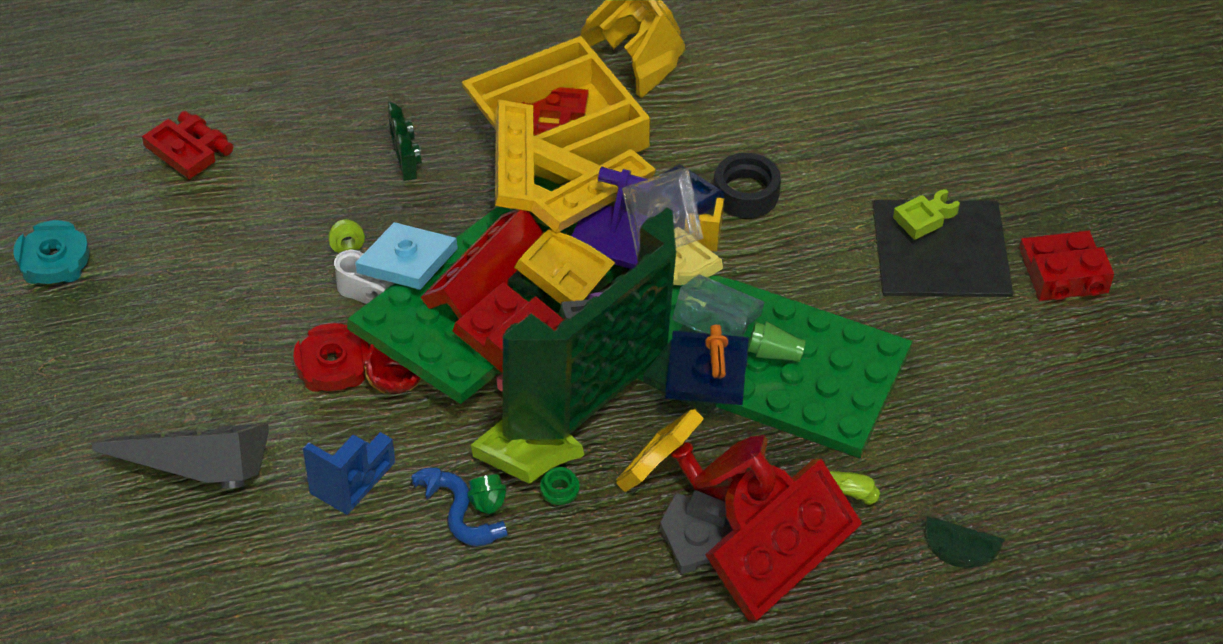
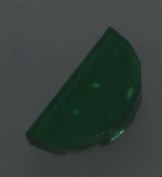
M927 516L924 537L929 549L940 560L954 567L971 569L985 566L998 556L1005 540L1003 538Z

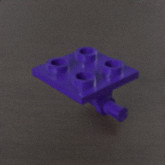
M602 166L599 171L598 182L601 181L618 186L615 207L606 205L578 221L572 237L600 251L614 261L615 265L633 269L638 265L639 231L649 216L625 210L627 191L631 189L648 194L651 179L631 175V171L623 169L620 172Z

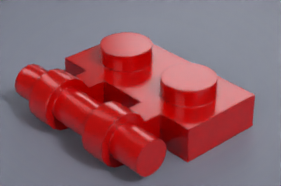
M559 87L552 90L551 94L546 98L529 104L533 105V136L571 122V120L586 116L589 89ZM541 117L559 119V124L540 122Z
M187 111L179 114L178 125L168 118L142 136L144 147L189 180L216 161L214 152L219 151L227 156L234 148L233 144L227 141L225 134L218 129L212 130L206 125V121L197 114L191 115Z

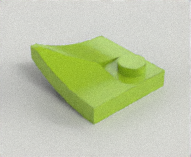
M503 419L471 444L473 457L529 484L548 470L567 461L580 459L584 456L583 446L570 434L564 439L508 440L503 436Z

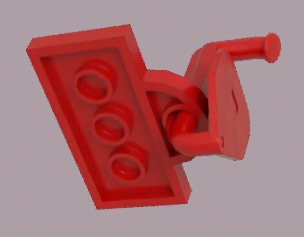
M757 435L736 443L703 470L692 452V444L684 442L671 453V456L677 460L693 488L698 492L725 501L726 516L732 531L705 555L748 621H757L863 524L821 458L811 460L791 478L785 470L769 464L764 456L768 439L765 435Z

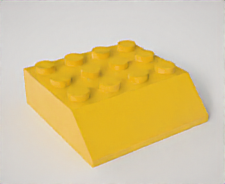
M582 36L462 81L464 90L495 130L498 100L517 103L525 101V103L531 104L546 98L551 94L552 90L559 87L589 89L586 116L571 120V122L537 134L535 137L598 165H602L629 149L637 153L649 148L650 117ZM541 117L540 122L559 124V119ZM534 164V175L557 184L569 181V179Z

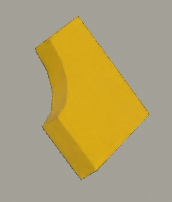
M695 409L689 410L659 430L616 479V484L624 492H627L641 483L662 460L684 443L704 418Z

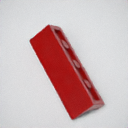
M515 209L501 215L421 296V299L429 309L448 303L460 319L501 283L505 282L508 285L515 278L519 271L514 266L544 232L529 211Z

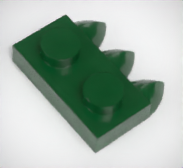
M388 102L390 136L403 181L417 179L416 164H421L422 159L418 143L412 144L411 140L415 139L411 119L405 120L401 107L393 102Z

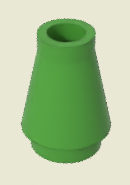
M767 321L764 324L755 322L747 351L755 353L756 358L800 362L806 341L796 338Z

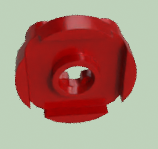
M328 323L316 326L307 332V338L301 343L299 340L296 343L293 351L295 370L299 378L304 381L305 387L313 392L342 390L348 387H357L365 380V362L369 350L368 342L349 331L347 325ZM329 353H335L336 357H338V359L333 361L325 360L328 358Z

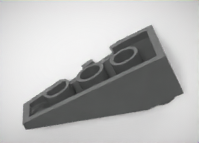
M268 423L219 426V429L202 431V435H197L196 429L167 433L165 437H161V433L109 437L93 442L92 451L205 483L221 482V488H236L245 486L246 479L259 474L269 433Z

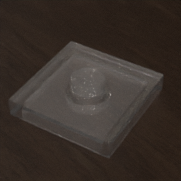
M680 168L622 188L637 257L640 245L639 231L642 224L647 218L655 217L666 207L673 211L676 248L703 239L688 168Z

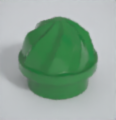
M486 475L469 481L470 491L467 492V495L476 510L492 514L503 506L507 488L505 484L501 483L500 475Z

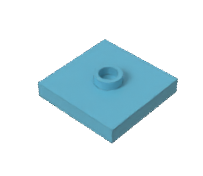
M394 222L355 262L357 273L420 290L458 249L457 238Z

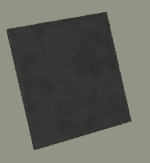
M873 200L883 296L1013 297L998 201L958 200L960 206L956 216L944 218L942 227L914 240L893 218L894 208L910 200ZM947 200L945 203L951 204L957 200Z

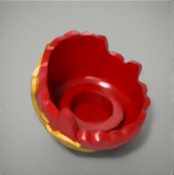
M374 344L370 345L365 362V374L372 387L381 393L400 394L411 391L418 386L422 378L375 348Z

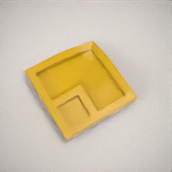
M548 229L523 254L514 268L561 304V302L585 300L610 271L615 262L592 246L561 232L556 233Z

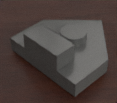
M696 490L691 498L676 493L660 522L661 534L674 555L675 564L680 574L694 571L696 566L709 563L705 554L732 531L726 516L725 501Z

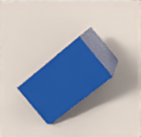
M381 432L371 443L352 435L333 456L311 443H307L303 447L310 494L346 515L354 509L395 463L393 439Z

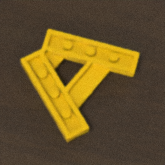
M498 100L496 108L495 206L531 211L553 231L558 233L616 200L618 186L601 181L598 182V175L602 166L620 172L623 169L631 171V175L653 180L656 169L632 149L602 165H598L533 136V105ZM534 164L571 181L553 191L534 184Z

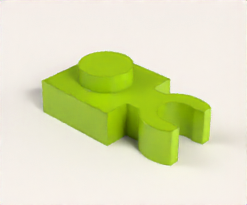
M942 189L937 191L934 198L930 201L924 195H921L894 208L893 218L916 240L942 227L944 218L956 216L959 211L960 202L957 200L951 204H946L949 191Z

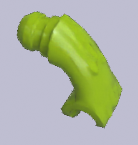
M830 471L844 495L860 499L867 505L874 504L879 500L880 490L875 486L874 480L871 477L851 472Z

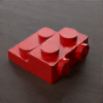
M1090 230L1021 238L1019 250L1039 301L1061 300L1070 297L1096 296L1109 293L1114 271L1104 247H1096Z
M503 282L457 320L452 331L503 373V335L512 324L520 323L532 313L553 330H556L564 319L536 296L528 302Z

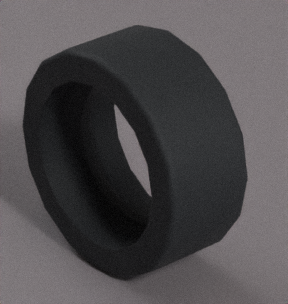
M737 153L728 156L718 164L715 170L714 199L716 201L717 198H724L723 210L736 217L756 218L765 215L775 208L779 200L780 171L774 162L762 155ZM737 178H753L759 180L767 187L756 193H743L734 190L727 183Z

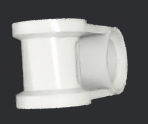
M357 250L343 251L334 260L337 290L342 296L367 304L394 284L393 282L357 273L355 262L363 253Z

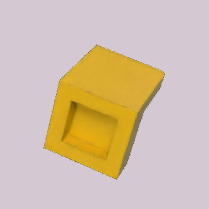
M717 198L714 215L688 212L684 215L683 231L714 252H717L722 229L724 198Z

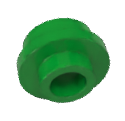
M565 467L550 469L540 483V491L543 498L555 505H565L574 501L580 490L578 478L570 469Z

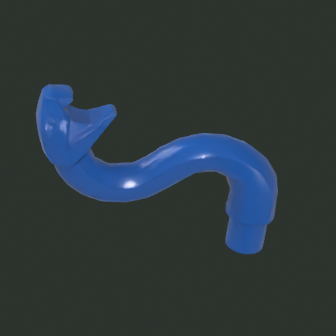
M423 468L412 474L411 480L415 488L418 485H423L427 488L425 493L426 499L431 497L441 487L449 488L453 491L454 501L448 513V526L454 536L461 542L471 546H484L492 544L493 540L508 536L503 521L491 525L486 523L478 527L466 526L464 524L463 517L470 499L467 495L469 491L468 486L461 477L450 472H441L439 468Z

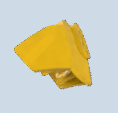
M605 0L586 19L580 36L583 37L590 47L607 40L610 46L615 49L630 34L638 33L624 46V49L632 58V67L636 77V94L642 98L676 67L680 55L686 50L685 44L680 37L681 30L670 9L661 0Z

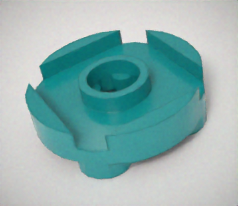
M52 220L41 222L33 226L34 232L29 233L26 237H24L23 233L16 240L13 253L17 267L22 273L24 280L31 284H52L62 281L74 282L81 277V269L87 264L90 255L86 235L82 231L75 230L74 225L67 221ZM50 249H57L58 251L52 255H45L50 253Z

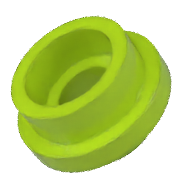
M344 219L332 226L328 240L331 248L335 252L341 253L346 250H359L364 243L365 235L359 224L352 220ZM345 237H352L349 240L342 241Z

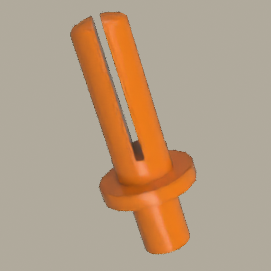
M716 324L710 327L711 336L706 338L705 345L711 350L712 376L715 379H722L726 375L724 348L728 345V338L722 335L721 326Z

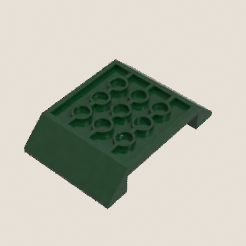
M666 207L655 217L647 218L642 224L639 231L638 265L626 275L618 276L611 287L601 295L592 297L585 304L584 308L571 319H564L557 329L553 330L531 313L520 323H514L506 330L503 335V436L506 439L544 440L566 438L667 353L676 260L674 220L671 209Z

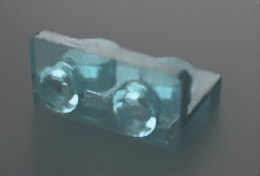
M698 274L680 288L673 320L708 336H711L710 327L712 325H720L722 335L728 338V344L738 347L742 344L746 327L761 315L765 302Z

